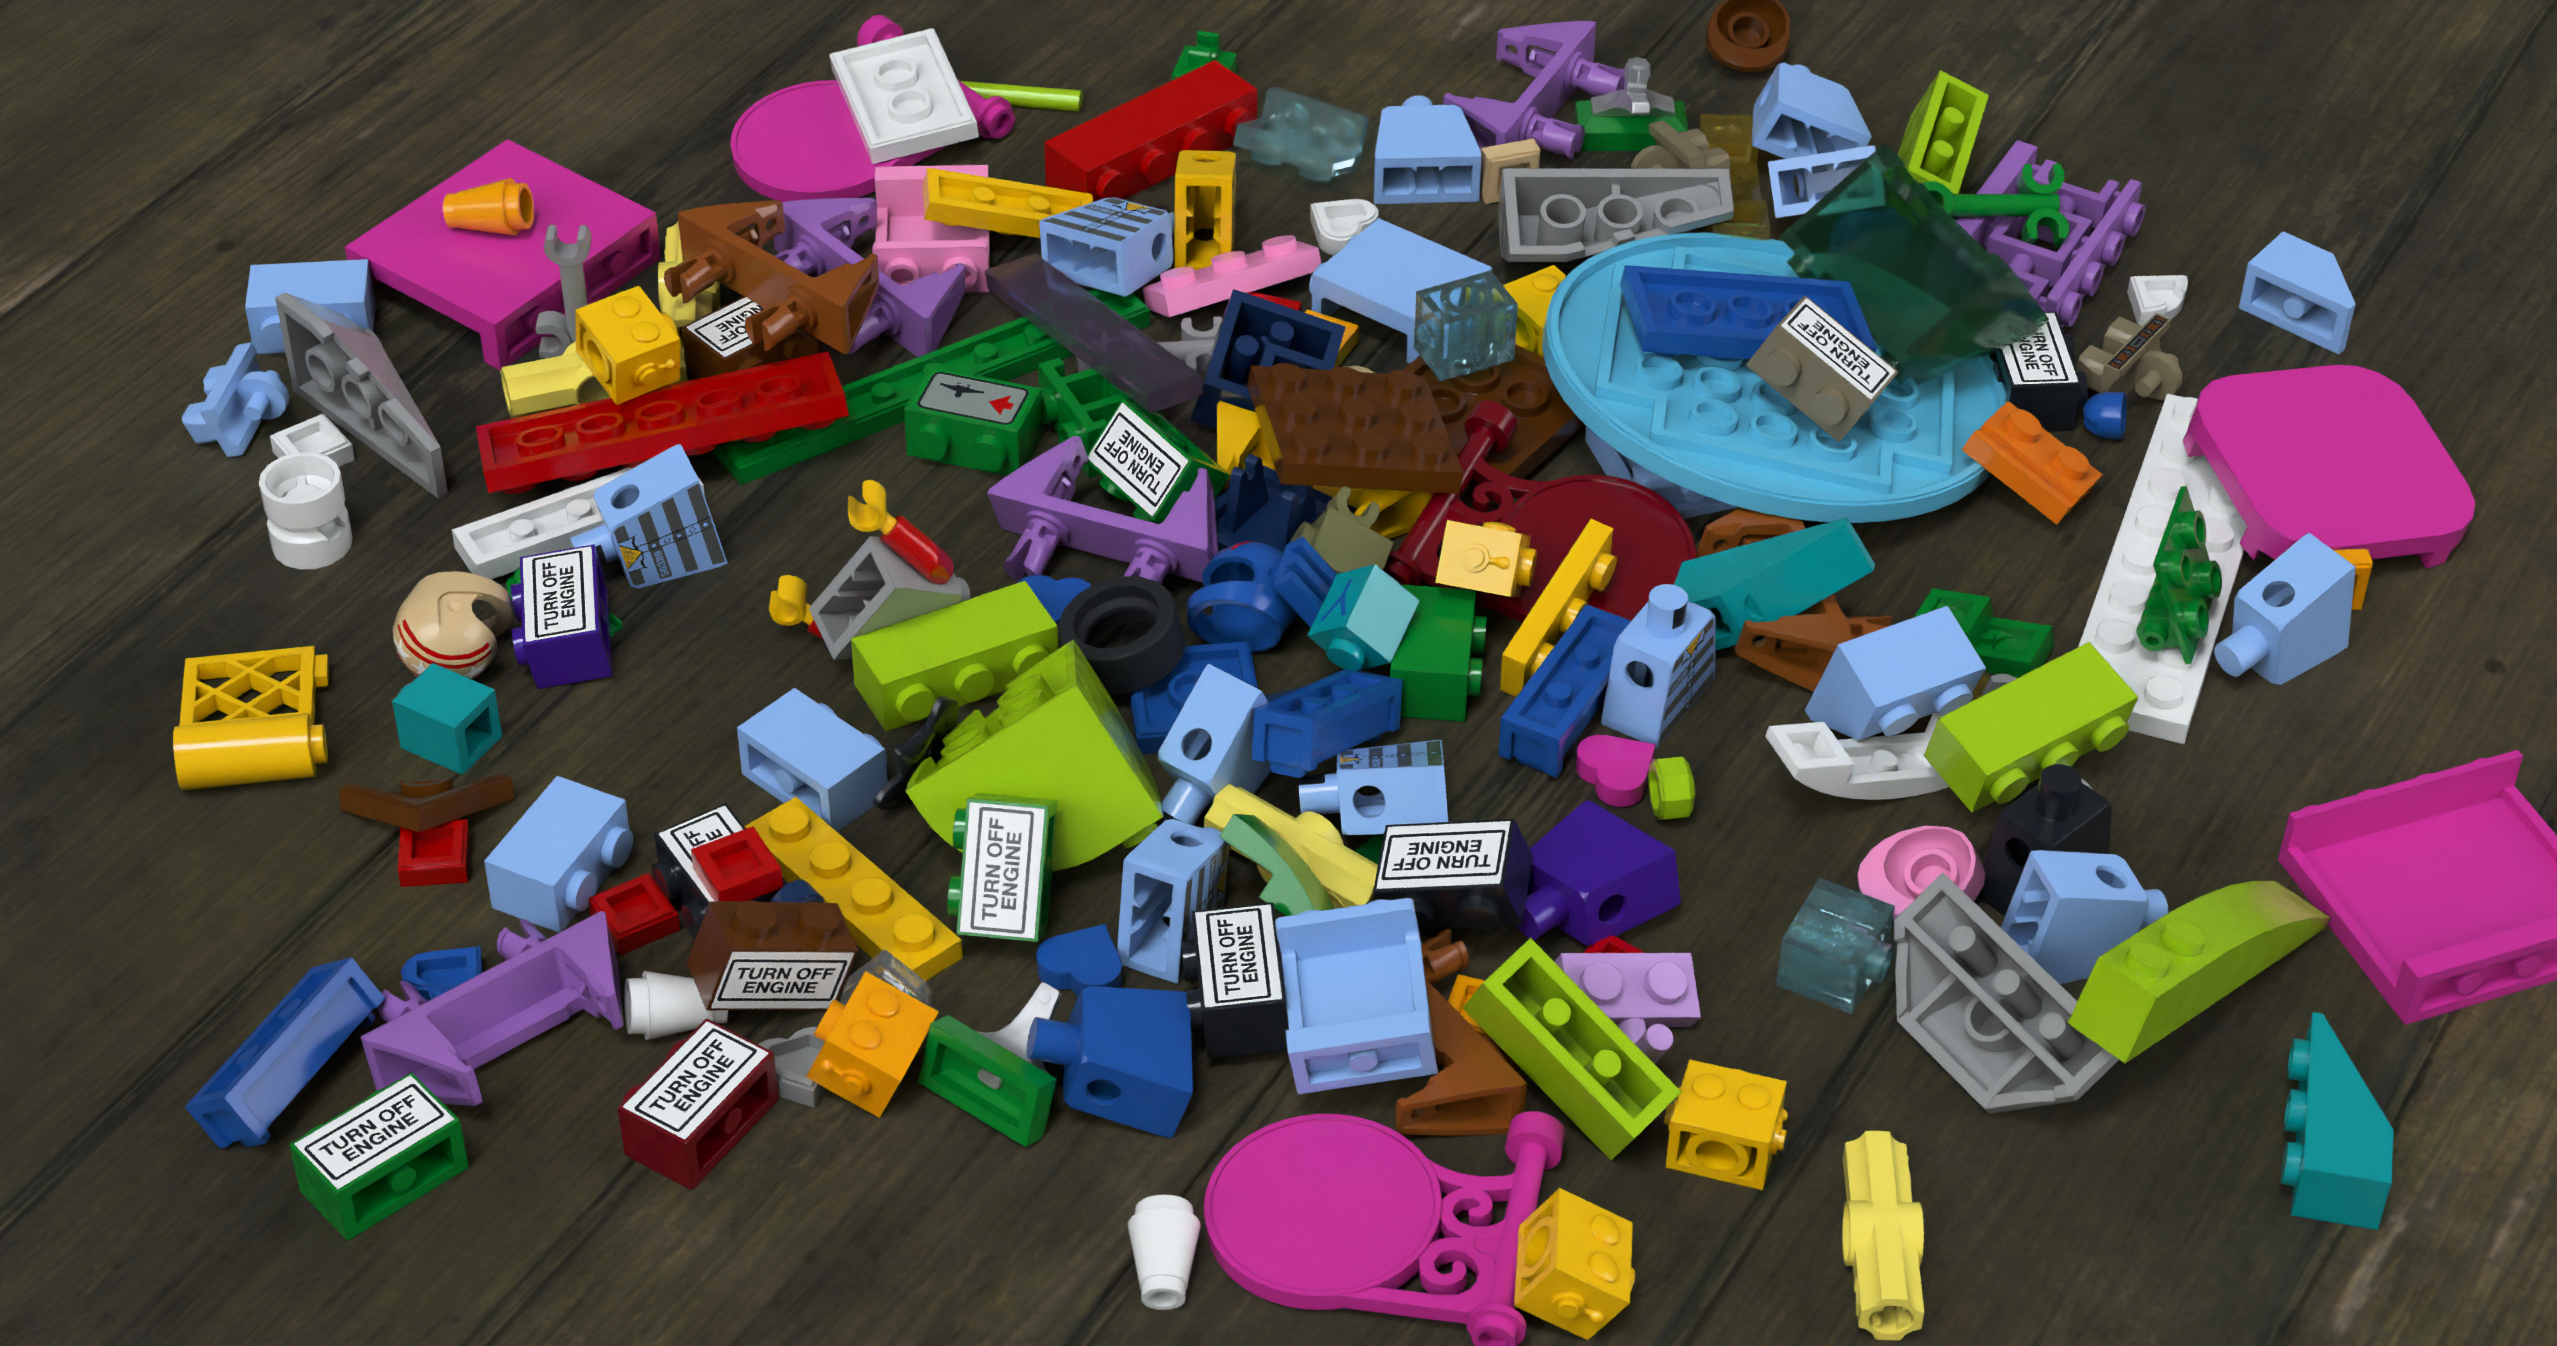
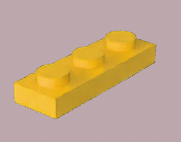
M928 167L922 185L924 220L939 222L946 226H966L991 230L1002 235L1017 234L1040 238V220L1093 202L1092 194Z
M1590 519L1503 652L1501 691L1517 697L1584 606L1588 605L1587 599L1594 588L1599 591L1605 589L1617 563V557L1611 555L1613 528Z

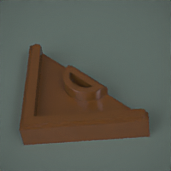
M499 773L458 788H453V779L451 777L400 780L401 792L391 793L354 783L344 784V787L339 788L341 811L418 832L514 799L513 780L506 773Z

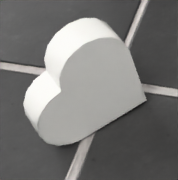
M1362 199L1320 202L1310 206V221L1318 245L1322 251L1330 255H1335L1346 246L1351 237L1359 235L1378 218L1376 206Z

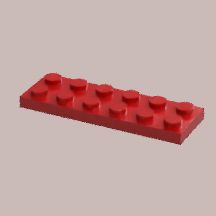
M827 351L667 385L617 405L612 398H606L476 426L488 493L502 491L505 494H519L533 489L539 482L558 478L566 481H580L592 477L599 469L618 465L626 468H635L678 444H681L686 455H700L712 451L720 443L739 439L750 443L761 442L773 437L776 431L800 426L807 430L821 429L833 424L836 418L849 416L845 393L830 354Z

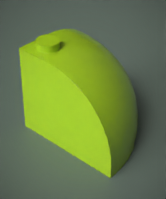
M1074 639L1007 684L1005 687L1008 691L997 701L999 707L986 718H984L980 710H974L942 739L946 746L941 751L943 757L937 764H935L931 757L924 759L913 773L906 788V793L923 818L951 846H953V826L957 808L966 809L967 798L977 793L1058 800L1052 871L1075 867L1093 860L1120 843L1125 848L1135 846L1146 839L1158 827L1156 821L1163 817L1160 793L1149 766L1116 705Z

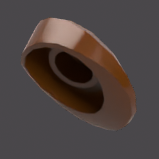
M1725 0L1718 5L1708 22L1704 40L1707 50L1714 59L1732 69L1742 72H1763L1776 66L1785 57L1790 43V17L1785 7L1778 0Z

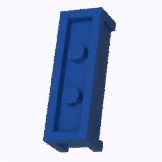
M1587 604L1584 606L1501 717L1498 756L1509 760L1514 756L1519 763L1557 778L1562 771L1564 756L1605 701L1614 645L1618 636L1631 620Z
M1344 669L1254 708L1252 760L1260 762L1270 761L1269 768L1273 773L1301 778L1308 771L1316 769L1317 764L1365 741H1379L1382 738V733L1386 731L1394 732L1400 729L1403 679Z
M352 957L312 967L185 1106L186 1110L220 1149L228 1147L235 1141H240L246 1147L265 1144L271 1138L267 1129L268 1126L355 1029L369 1026L375 1021V1016L371 1011L373 1008H377L384 1001L385 997Z

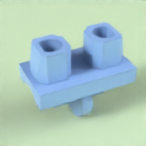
M252 342L237 345L226 365L209 369L203 380L204 392L207 395L205 402L189 404L182 416L183 424L196 444L218 442L227 457L243 455L262 419L280 417L289 404L290 395L287 387L281 382V376L273 370L263 372L256 360L257 350Z

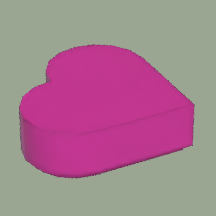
M1609 735L1589 736L1582 740L1577 747L1576 771L1583 780L1595 785L1597 796L1606 804L1615 807L1634 805L1645 794L1648 784L1649 763H1652L1654 759L1656 744Z

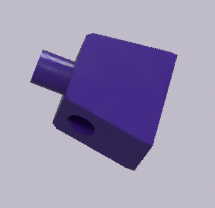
M1586 800L1530 848L1533 855V863L1523 924L1516 926L1524 936L1532 940L1557 927L1585 945H1594L1599 940L1612 935L1617 936L1673 909L1681 903L1675 850L1595 803Z

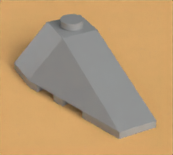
M283 293L275 297L293 391L435 497L440 498L447 494L441 447L375 333L370 329H363L342 313L291 294Z

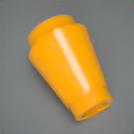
M507 178L457 193L446 194L443 202V213L449 228L516 236L521 229L531 228L534 220V201L532 192L526 183H516L512 178Z

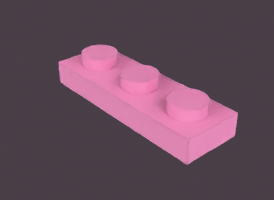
M1292 235L1279 236L1264 241L1262 243L1263 250L1245 255L1243 251H1232L1214 256L1211 259V266L1194 271L1193 267H1179L1167 270L1160 274V282L1142 287L1145 304L1151 311L1172 317L1230 299L1233 289L1249 293L1313 273L1321 264L1319 248L1296 241V237Z

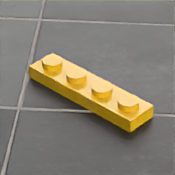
M797 797L792 798L744 826L746 829L754 826L782 868V876L787 883L795 880H805L823 896L825 903L838 904L856 945L908 991L913 990L963 959L962 939Z

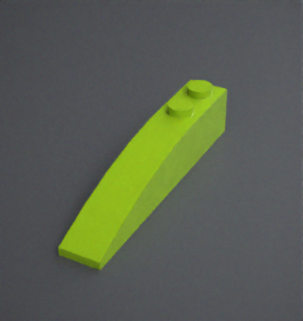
M2249 881L2229 885L2202 895L2167 913L2099 956L2069 1018L2068 1024L2126 1064L2326 929L2331 917L2277 881Z

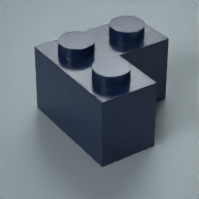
M1233 289L1216 334L1190 421L1217 429V404L1219 401L1256 412L1247 387L1251 365L1272 367L1278 363H1288L1302 369L1331 370L1334 368L1346 327Z

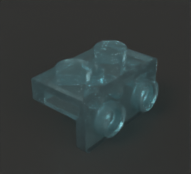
M1272 87L1267 90L1261 118L1237 124L1233 145L1252 151L1250 157L1257 162L1280 166L1283 162L1300 167L1299 174L1303 177L1329 182L1333 176L1358 170L1369 118L1366 115L1280 87Z

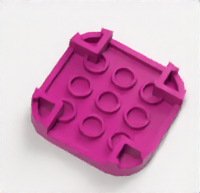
M2328 365L2231 375L2209 383L2200 392L2190 415L2188 429L2183 438L2187 456H2205L2247 525L2239 544L2253 560L2258 558L2261 551L2276 560L2307 533H2311L2332 550L2368 549L2371 559L2417 554L2427 569L2445 563L2449 553L2461 542L2473 519L2475 500L2468 483L2414 400L2400 385L2381 373L2359 366Z

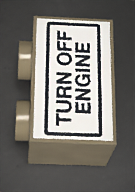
M1804 296L1782 319L1746 364L1749 369L1838 442L1845 437L1898 374L1897 370L1807 296Z

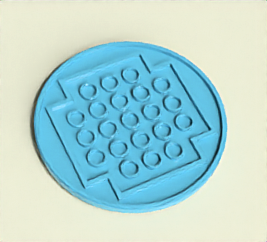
M1678 233L1630 241L1607 249L1587 259L1573 269L1563 279L1553 294L1543 327L1542 349L1551 380L1566 404L1588 428L1619 453L1641 467L1674 484L1730 505L1760 513L1800 520L1832 522L1848 518L1850 523L1882 522L1921 515L1957 502L1973 492L1991 474L1961 449L1976 430H1979L1984 422L2005 404L2007 389L2003 382H1997L1993 371L1994 362L1980 343L1960 323L1930 300L1902 283L1846 258H1840L1818 249L1790 242L1727 233ZM1625 265L1848 281L1852 286L1877 347L1875 353L1897 370L1898 374L1845 437L1838 442L1749 369L1746 364L1750 359L1734 358L1723 361L1710 356L1677 354L1665 357L1653 352H1642L1620 287Z

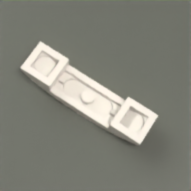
M1938 712L1932 714L1924 733L1867 737L1862 740L1854 738L1837 740L1825 722L1769 726L1765 735L1793 777L1807 787L1822 793L1851 799L1880 800L1917 796L1949 788V785L1924 757L1937 720L1942 717Z

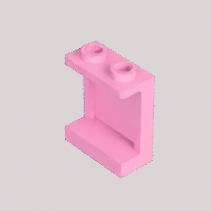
M988 165L875 167L877 228L872 253L878 256V269L897 284L906 285L934 272L940 275L956 267V264L961 263L965 266V293L990 292V230L966 226H946L939 222L924 220L922 188L927 167L989 177Z

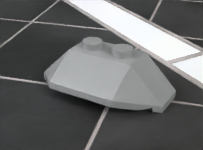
M1943 872L1894 919V940L1897 942L1895 968L1897 1021L1989 1114L2077 1101L2119 1060L2068 1024L2077 1001Z

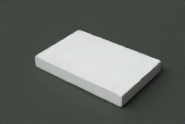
M934 28L829 54L832 71L872 164L979 137L977 121Z

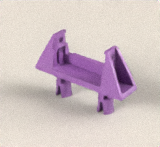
M1567 21L1500 29L1497 36L1496 60H1503L1522 68L1524 73L1535 77L1533 82L1514 103L1482 97L1469 99L1451 95L1452 93H1446L1443 98V105H1456L1462 109L1480 151L1484 147L1534 138L1542 150L1574 160V152L1579 153L1583 145L1585 136L1584 126L1574 125L1552 117L1569 96L1577 90H1583L1595 96H1601L1616 90H1624L1625 77L1623 74L1625 69H1618L1597 62L1594 63L1597 22ZM1508 45L1515 46L1517 53L1512 52ZM1529 45H1533V46H1537V47H1540V48H1544V49H1547V50H1550V51H1554V52H1556V54H1555V53H1552V52H1549V51H1545V50H1542V49H1539V48H1535V47H1534V48L1531 50V53H1530V55H1529Z
M828 198L782 202L785 232L774 237L775 250L779 252L774 255L775 257L810 277H818L846 263L853 265L864 259L850 249V247L853 246L855 239L869 230L873 231L877 228L876 200L873 198ZM865 216L863 221L859 223L860 219ZM958 263L956 267L940 275L934 272L906 285L897 284L879 270L880 285L858 336L847 354L856 352L860 347L878 338L881 333L890 336L916 357L935 351L965 294V266Z
M1077 436L1067 439L1018 468L992 486L987 492L1002 530L1021 534L1011 555L1003 564L1005 572L1017 582L1022 579L1026 572L1028 576L1042 575L1056 546L1060 545L1131 563L1124 576H1140L1157 581L1162 584L1166 574L1202 582L1204 568L1213 556L1219 552L1214 490L1207 469H1198V476L1190 491L1182 492L1164 522L1160 524L1071 502L1075 492V479L1083 465H1087L1089 460L1081 437Z
M600 911L549 939L542 935L531 922L519 919L524 938L504 927L497 939V950L506 959L505 962L430 1001H427L418 992L417 988L409 982L400 981L405 1001L384 989L381 994L385 999L377 1007V1012L387 1023L360 1037L376 1091L389 1086L412 1072L443 1104L476 1106L482 1103L483 1100L474 1069L566 1021L578 1011L584 1009L596 1018L603 1015L612 1023V1027L615 1030L623 1026L620 972L606 914Z

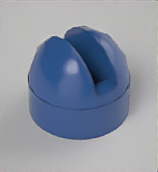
M2104 392L2095 394L2083 407L2085 416L2083 420L2086 429L2094 436L2103 439L2123 440L2127 418L2126 393Z

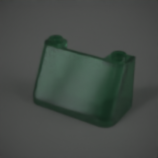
M1885 143L1779 236L1794 254L1786 263L1799 278L1850 282L1873 340L1884 350L1880 357L1898 371L1894 379L1900 385L1909 378L1917 386L2031 337L2049 321L2048 316L2015 272L1996 253H1988L1938 204L1929 190L1922 183L1913 179L1904 167V162Z

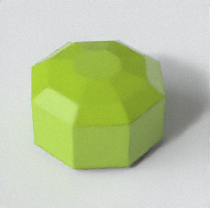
M1684 757L1653 759L1652 763H1649L1648 784L1650 802L1655 817H1658V820L1689 817L1694 808L1696 792L1695 781L1689 763Z

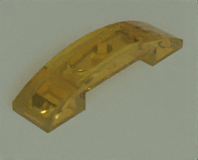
M1700 114L1699 130L1706 135L1709 149L1721 147L1729 155L1734 207L1733 219L1707 225V233L1745 239L1769 240L1770 225L1766 200L1761 198L1757 167L1758 148L1752 145L1753 115Z

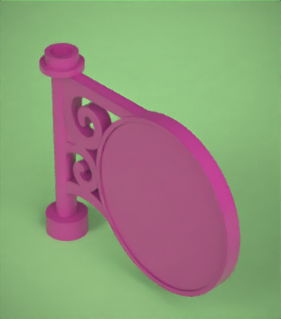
M875 15L869 18L860 28L857 36V45L859 47L903 36L904 32L899 25L886 16ZM837 80L801 83L765 96L742 114L734 126L731 135L732 158L739 177L754 191L780 202L807 199L860 198L876 191L875 167L912 166L946 147L942 146L872 164ZM958 80L977 121L978 134L987 139H998L1007 135L1015 121V115L1009 101L1001 96L985 99Z
M1537 1111L1520 1113L1510 1122L1505 1144L1506 1155L1516 1164L1514 1173L1506 1176H1474L1455 1172L1426 1158L1421 1150L1403 1135L1375 1121L1342 1114H1311L1284 1119L1265 1126L1245 1137L1216 1166L1210 1177L1204 1198L1207 1240L1216 1261L1236 1283L1254 1295L1270 1302L1298 1309L1333 1310L1347 1308L1467 1324V1331L1471 1335L1474 1346H1517L1523 1341L1527 1327L1524 1317L1515 1310L1516 1307L1514 1306L1519 1225L1536 1210L1543 1172L1555 1167L1560 1162L1566 1132L1561 1122L1549 1114ZM1441 1192L1447 1194L1442 1200H1441ZM1508 1201L1504 1220L1488 1226L1493 1220L1492 1202ZM1462 1210H1468L1469 1225L1459 1222L1455 1216ZM1440 1231H1442L1446 1238L1438 1239ZM1454 1262L1452 1263L1453 1269L1451 1273L1443 1275L1436 1271L1440 1265ZM1467 1266L1475 1272L1477 1281L1471 1289L1462 1292L1467 1284ZM1419 1271L1420 1284L1428 1293L1398 1290L1397 1288L1405 1284Z

